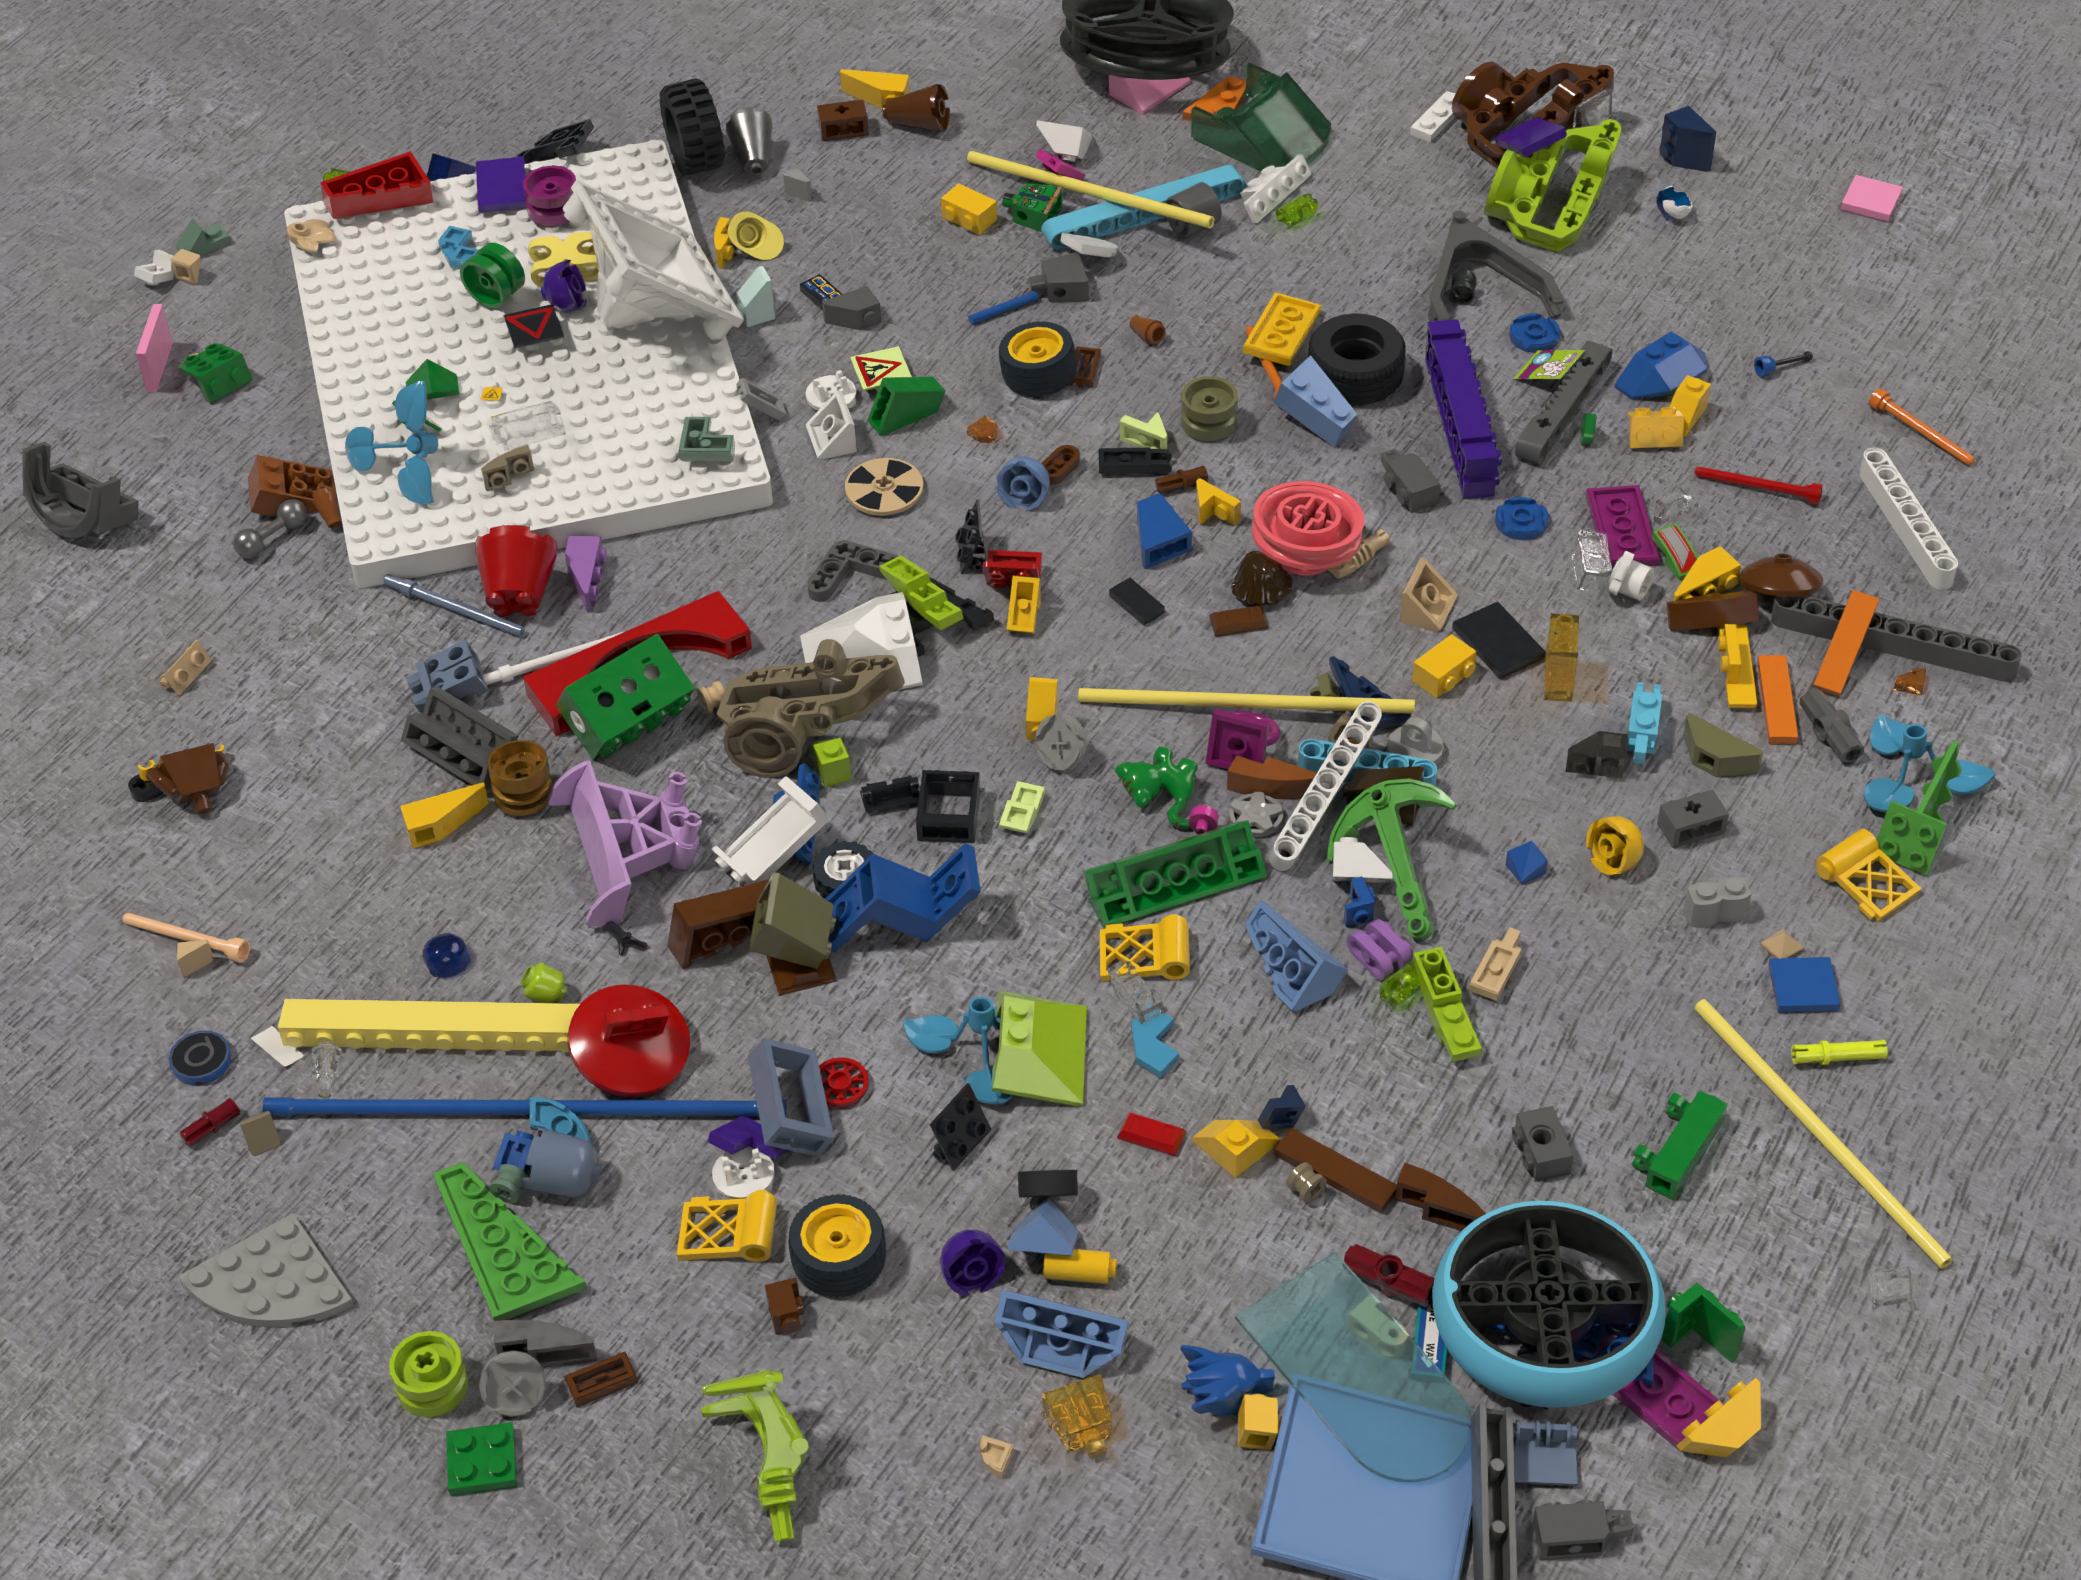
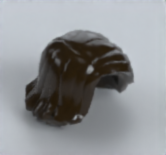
M1252 551L1247 553L1240 562L1234 582L1231 583V588L1234 596L1238 597L1241 601H1246L1248 604L1257 606L1272 605L1284 600L1291 593L1293 580L1283 570L1281 563L1271 559L1263 552Z

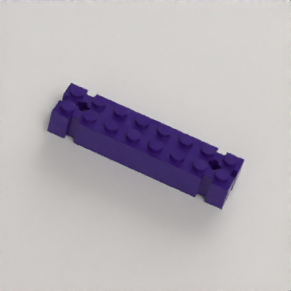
M1458 319L1428 322V345H1426L1425 363L1428 374L1431 375L1430 381L1455 472L1460 480L1459 486L1463 499L1495 496V486L1500 483L1497 467L1502 464L1501 451L1496 450V434L1491 432V417L1489 414L1486 415L1485 397L1480 396L1481 383L1480 380H1476L1475 363H1471L1470 346H1466V331L1461 329Z

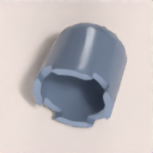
M538 1128L539 1136L533 1137L526 1165L532 1166L530 1178L524 1177L523 1187L525 1189L577 1198L589 1190L592 1182L598 1183L602 1164L597 1163L596 1149L589 1141L552 1130Z

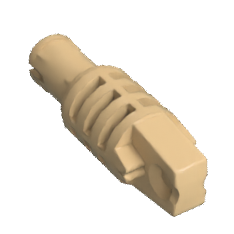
M1379 529L1367 539L1363 538L1358 552L1350 560L1341 565L1327 568V570L1337 579L1356 571L1372 560L1376 551L1390 543L1389 535L1387 533L1384 534V530Z

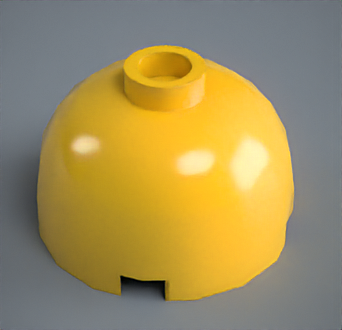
M1622 816L1604 817L1594 821L1590 825L1586 836V847L1592 850L1594 856L1590 860L1599 872L1603 874L1615 875L1624 873L1636 866L1643 855L1644 842L1639 828L1633 821Z

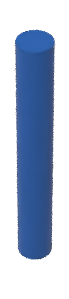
M1033 291L968 316L970 324L973 325L1038 301L1039 297L1037 292Z

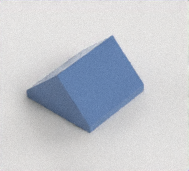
M1048 1198L1015 1226L1008 1242V1250L1072 1255L1079 1237V1231L1053 1201Z

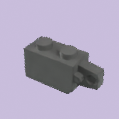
M1396 449L1381 453V463L1386 470V473H1384L1385 484L1394 491L1399 502L1404 504L1410 513L1439 503L1440 483L1417 455L1409 453L1402 456Z
M1581 1500L1574 1504L1559 1505L1557 1503H1546L1542 1506H1535L1532 1523L1539 1560L1601 1556L1607 1549L1608 1541L1632 1536L1633 1532L1630 1511L1605 1509L1604 1501L1592 1502L1590 1500Z

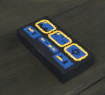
M820 274L800 283V291L821 310H823L822 301L842 295L838 289Z

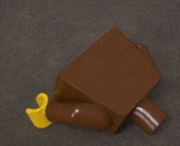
M213 743L162 755L157 764L158 768H156L154 760L148 761L149 767L147 768L141 767L140 764L138 765L139 776L142 780L150 781L169 798H174L178 804L192 802L198 815L205 814L213 809L209 797L217 795L220 786L225 783L229 769V763L224 754V745L220 744L219 750H215Z

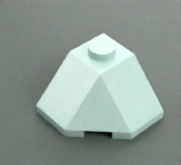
M760 266L750 274L737 292L738 304L735 305L747 327L775 319L771 279L764 267Z

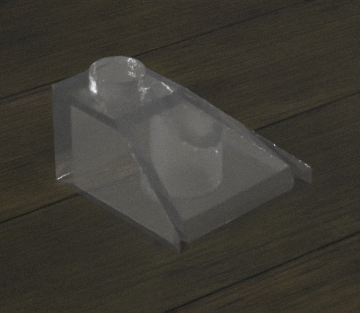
M1607 88L1575 107L1573 129L1600 125L1604 120L1611 119L1613 89Z

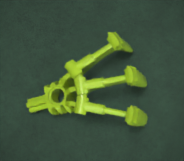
M760 1370L757 1373L711 1383L702 1387V1395L706 1396L740 1393L745 1395L708 1404L701 1408L702 1417L744 1414L756 1428L764 1451L762 1467L757 1477L761 1512H770L774 1542H785L794 1539L789 1508L795 1506L797 1501L793 1476L804 1462V1453L807 1452L809 1445L792 1414L787 1412L775 1391L778 1382L783 1381L781 1371Z

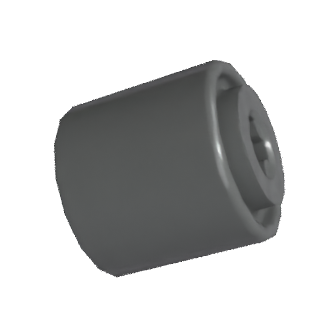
M1204 182L1197 183L1168 197L1165 201V204L1213 216L1215 219L1214 224L1218 223L1221 219L1222 211L1218 197L1213 189ZM1166 217L1173 231L1183 238L1206 228Z

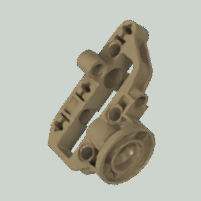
M826 639L820 642L813 662L755 669L730 680L717 711L718 718L726 724L724 729L725 736L723 738L726 754L732 763L744 772L758 777L775 778L788 774L797 767L807 737L826 735L827 730H830L834 724L857 719L865 715L889 693L903 687L905 680L897 658L893 655L846 658L840 643L832 639Z

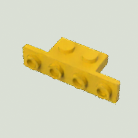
M1725 624V626H1721L1718 629L1717 648L1718 652L1722 654L1720 658V671L1724 672L1728 707L1756 708L1757 698L1747 625Z

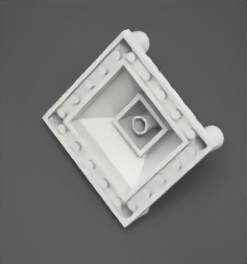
M576 180L571 187L573 194L563 207L564 216L574 224H577V222L584 223L587 219L592 228L590 232L599 267L597 311L600 316L599 320L603 325L608 328H622L654 320V318H694L696 315L706 318L702 324L704 333L712 340H723L733 326L739 328L744 319L691 232L581 181Z

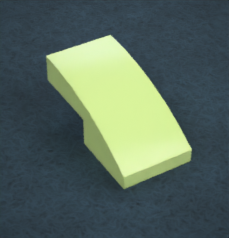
M1017 781L1011 800H1007L999 827L1028 833L1042 804L1045 788Z

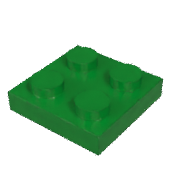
M513 1422L446 1431L448 1491L450 1496L517 1487L515 1429Z

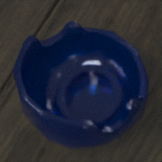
M442 933L434 936L426 942L422 950L424 963L430 974L434 977L447 978L456 976L464 971L470 962V955L464 940L452 933Z

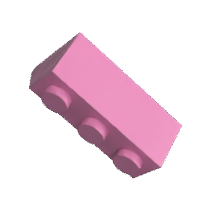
M1109 75V96L1143 115L1189 85L1190 78L1145 80Z

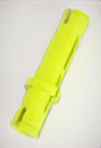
M1884 1039L1828 1043L1827 1040H1821L1818 1044H1793L1791 1047V1057H1795L1792 1059L1793 1064L1820 1062L1821 1065H1829L1830 1062L1884 1060L1887 1058L1888 1048L1883 1047L1887 1044Z

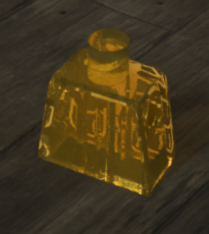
M1101 1374L1041 1394L1042 1413L1068 1451L1084 1447L1088 1457L1091 1459L1101 1457L1106 1453L1107 1448L1103 1440L1109 1439L1112 1436V1418Z

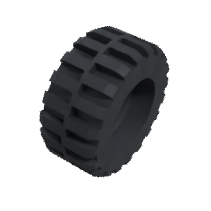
M697 78L664 86L659 94L660 112L669 148L678 169L683 174L693 175L719 168L724 163L725 147L720 120L718 119L717 110L708 87Z

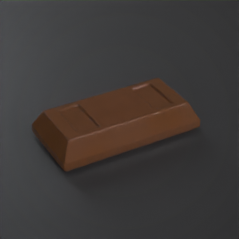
M1261 606L1213 612L1209 615L1215 636L1268 628V623Z

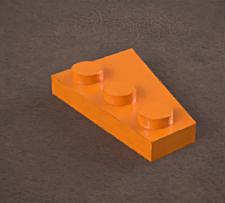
M1227 76L1182 112V119L1227 129L1250 89V81Z

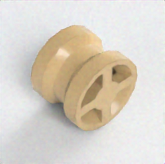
M720 681L713 682L708 688H697L698 699L706 714L712 713L715 708L720 706L725 692Z

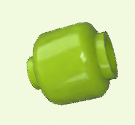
M542 962L535 966L530 965L520 981V986L523 987V995L536 1003L560 1002L567 990V987L564 986V974Z

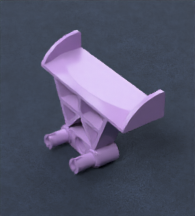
M584 761L562 775L552 787L547 798L548 804L550 806L570 805L600 896L590 908L586 917L587 926H605L609 921H613L617 925L621 924L632 885L631 878L668 862L678 869H688L693 865L699 846L697 834L702 820L698 814L689 813L683 796L684 787L687 783L686 776L683 773L672 772L668 777L666 790L661 792L659 797L597 781L591 761ZM607 809L618 812L620 819L610 820ZM655 822L657 830L650 827V825ZM618 843H628L632 855L623 859Z

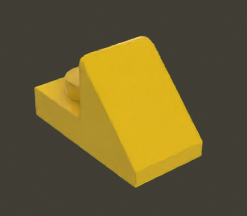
M1201 478L1196 481V504L1199 524H1203L1212 515H1215L1219 519L1235 526L1241 520V501Z
M1013 576L1006 630L1035 634L1037 610H1040L1041 607L1040 578Z

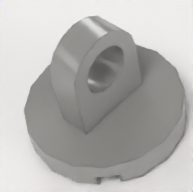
M1066 714L1045 718L1039 724L1035 734L1038 745L1036 747L1037 754L1041 761L1053 770L1063 771L1075 768L1082 762L1089 745V739L1079 721Z
M1410 717L1402 727L1397 728L1390 734L1387 742V752L1427 759L1434 762L1437 766L1441 762L1444 745L1440 735L1431 729L1426 721L1421 718Z
M517 1351L500 1353L490 1359L482 1369L479 1380L481 1398L485 1404L487 1403L492 1408V1411L499 1415L509 1417L525 1415L532 1411V1408L539 1404L544 1397L546 1389L544 1369L538 1360L527 1353Z

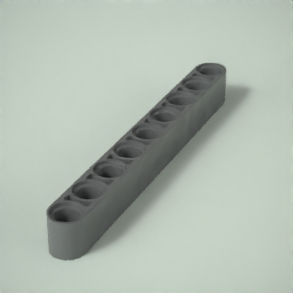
M1805 595L1775 596L1771 621L1780 628L1832 640L1846 605ZM1876 612L1861 645L1862 648L2004 682L2015 679L2022 657L2020 649L2010 644Z

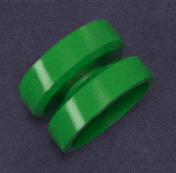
M498 243L485 244L475 255L464 262L460 268V277L465 289L476 301L489 308H498L510 298V295L519 290L525 282V273L520 261L510 250Z

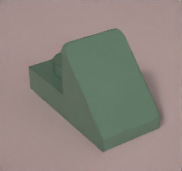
M192 218L176 244V248L178 251L184 249L202 256L230 244L231 240L219 223L203 230L196 220Z

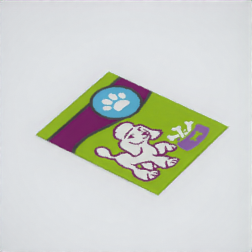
M1537 350L1513 379H1561L1585 350Z

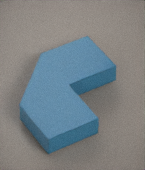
M449 226L438 240L439 247L451 268L460 269L461 265L478 251V249L466 247L473 238L471 230Z
M1149 1004L1131 1022L1136 1063L1162 1078L1179 1060V1052L1160 1041L1165 1033L1174 1025V1018Z

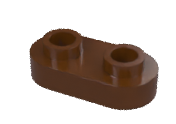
M1060 446L1042 462L1048 472L1050 485L1059 484L1079 466L1080 452L1075 446Z

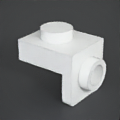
M159 249L155 250L153 263L136 266L134 276L144 280L145 284L152 286L159 285L160 282L173 280L174 270L171 263L173 255Z

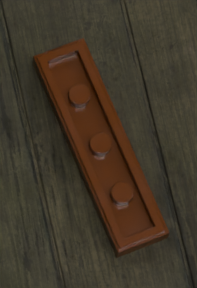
M1290 1128L1274 1149L1275 1156L1295 1167L1308 1162L1313 1167L1315 1174H1321L1326 1178V1184L1380 1213L1385 1210L1396 1195L1397 1184L1293 1128Z

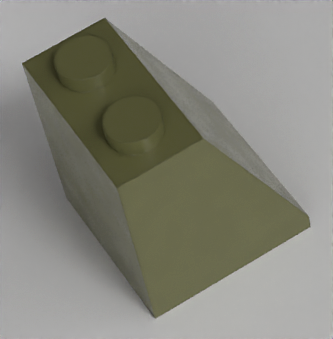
M773 872L757 900L749 951L817 969L823 959L829 958L832 942H829L828 938L829 934H832L836 922V917L832 916L834 904L785 876Z

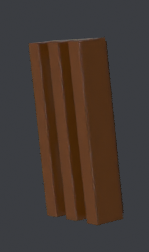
M1076 347L1077 368L1081 353L1085 354L1080 376H1074L1068 386H1073V383H1077L1078 387H1083V384H1087L1088 388H1093L1101 358V349ZM1092 354L1094 355V358L1091 365L1089 377H1085Z
M626 1351L564 1376L576 1408L638 1383L637 1375ZM621 1365H624V1367H622V1368H619V1369L614 1370V1371H612V1372L606 1373V1372L609 1371V1370H612V1369L617 1368V1367H619V1366H621ZM594 1377V1379L575 1386V1384Z

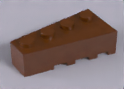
M769 880L674 903L667 946L680 967L685 969L691 966V960L700 956H704L705 959L716 955V949L731 944L732 947L743 943L748 935L752 934L757 900Z

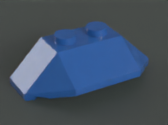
M1671 331L1635 353L1616 381L1614 388L1633 401L1640 400L1641 397L1653 398L1671 395L1676 392L1687 375L1698 378L1707 372L1705 352Z

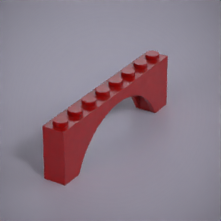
M716 591L523 676L526 695L555 736L571 730L555 706L565 687L658 633L669 650H698L730 659L752 649L750 629L723 595Z

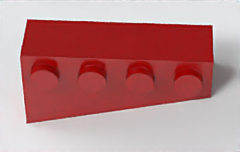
M411 151L320 182L324 205L333 219L433 203L431 182Z

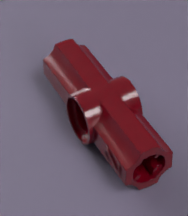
M1358 1244L1350 1246L1346 1251L1342 1263L1344 1271L1379 1286L1382 1293L1387 1296L1400 1295L1426 1308L1429 1305H1433L1432 1291L1435 1278L1403 1265L1401 1259L1396 1255H1381Z

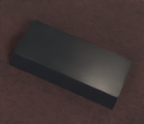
M1130 577L1109 589V596L1143 625L1165 613V606Z

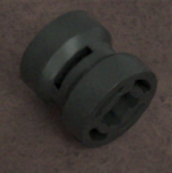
M1459 270L1452 276L1450 298L1454 303L1467 305L1474 300L1477 278L1473 272Z

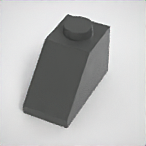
M868 286L822 301L823 317L826 324L860 330L881 323L880 302Z

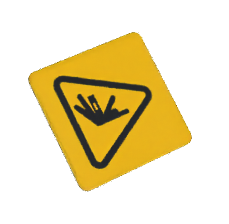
M484 387L481 400L499 401L503 388Z

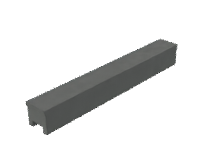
M1479 1403L1474 1414L1471 1416L1474 1580H1517L1513 1408L1506 1407L1504 1411L1488 1409L1486 1404Z

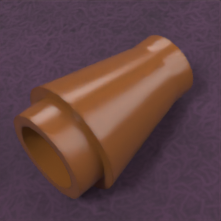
M1139 315L1133 316L1130 320V328L1137 332L1148 344H1158L1164 339L1166 329L1161 321L1144 318Z
M324 487L315 491L312 494V504L325 520L328 528L341 525L342 519L337 493L331 487Z

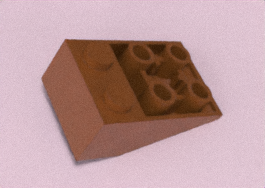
M257 455L248 476L251 513L276 518L280 504L286 500H298L305 505L307 513L315 512L317 509L312 504V494L315 491L324 487H331L336 492L332 470L273 457Z

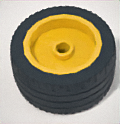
M1045 321L1027 323L1015 327L1001 340L999 361L1002 376L1006 385L1015 393L1032 397L1046 396L1068 386L1076 375L1077 359L1074 342L1069 331L1061 325Z
M845 1194L819 1197L800 1209L791 1223L788 1240L791 1263L800 1282L814 1293L829 1297L851 1296L872 1285L876 1278L879 1277V1274H881L886 1258L884 1228L875 1209L870 1204L868 1205L867 1202L862 1201V1199Z

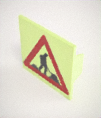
M899 346L850 357L863 391L876 389L878 392L882 378L912 377Z

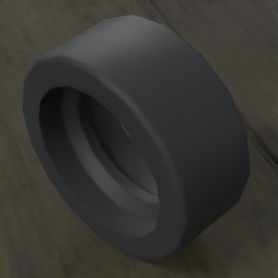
M1077 1170L1018 1172L1019 1197L1078 1195Z

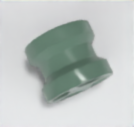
M511 1164L501 1165L498 1171V1179L493 1180L489 1187L490 1192L496 1198L499 1197L503 1202L516 1203L521 1195L520 1189L524 1188L523 1179L528 1177V1175L517 1166Z

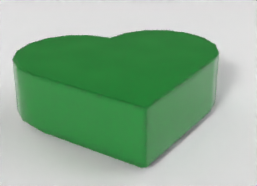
M1587 413L1583 415L1580 427V444H1592L1597 419L1596 414Z

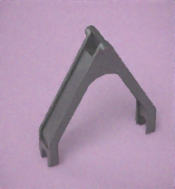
M1458 210L1453 213V219L1430 294L1431 305L1428 312L1430 322L1450 320L1442 301L1451 271L1459 263L1476 260L1489 264L1538 296L1550 317L1561 315L1557 304H1563L1562 294L1549 272L1466 219L1463 211Z

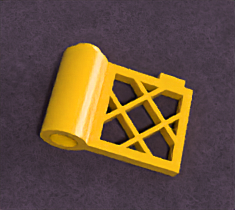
M1866 829L1857 830L1816 859L1818 875L1824 880L1836 881L1860 904L1858 909L1870 920L1875 918L1878 922L1918 895L1922 889L1879 849L1875 836ZM1876 861L1880 862L1886 868V874L1871 872V864ZM1852 877L1866 879V888L1856 887L1849 880ZM1871 879L1886 881L1887 891L1871 889ZM1892 882L1903 884L1909 891L1906 893L1892 892ZM1872 897L1887 899V906L1880 910L1872 902Z
M1171 914L1155 924L1124 927L1123 923L1106 925V929H1100L1101 981L1162 975L1170 980H1180L1189 975L1188 921L1184 917ZM1153 934V938L1145 946L1136 941L1141 935ZM1120 938L1123 942L1114 949L1107 944V939ZM1131 945L1139 951L1131 959H1128L1121 953ZM1145 955L1154 960V966L1140 967L1136 963ZM1115 959L1124 963L1120 969L1107 970V966Z
M756 1190L748 1194L745 1199L711 1200L710 1196L691 1197V1202H684L677 1248L678 1259L742 1257L751 1262H764L768 1260L772 1253L777 1198L767 1190ZM727 1210H738L737 1216L728 1223L720 1218ZM692 1212H706L708 1214L697 1225L691 1221ZM716 1221L722 1228L709 1238L703 1230ZM728 1233L734 1238L733 1247H719L716 1244ZM697 1235L705 1241L697 1249H687V1243Z

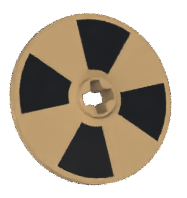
M878 458L864 462L854 468L845 481V494L850 504L864 513L878 516L893 515L911 508L921 498L924 488L923 478L918 469L906 461L895 458Z

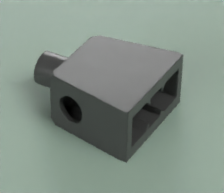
M1079 252L1045 260L1041 263L1042 275L1029 277L1031 292L1045 290L1049 302L1089 301L1088 279Z

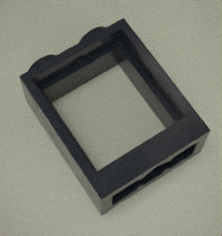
M922 770L916 816L917 841L975 843L981 792L980 772ZM930 795L971 796L969 815L928 813Z

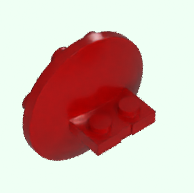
M637 985L609 986L589 995L575 1010L568 1029V1050L577 1070L597 1088L621 1097H641L663 1090L680 1075L690 1052L689 1029L678 1008L658 992Z

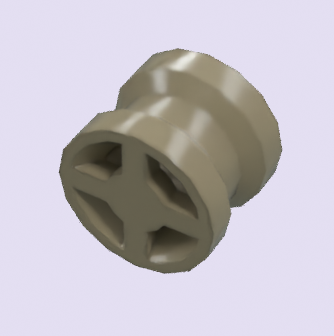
M1304 1162L1291 1172L1286 1185L1292 1191H1298L1300 1198L1305 1203H1309L1321 1194L1327 1180L1321 1174H1315L1313 1167L1308 1162Z

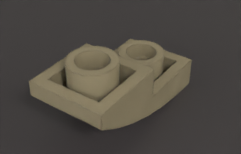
M528 445L508 451L481 468L485 490L489 491L511 485L510 477L534 471L531 450Z

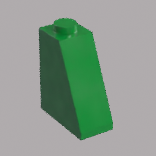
M934 377L882 378L867 421L879 435H885L937 413L946 391Z

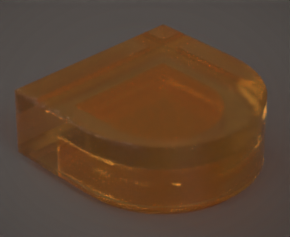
M985 415L967 427V435L980 443H989L998 437V425Z

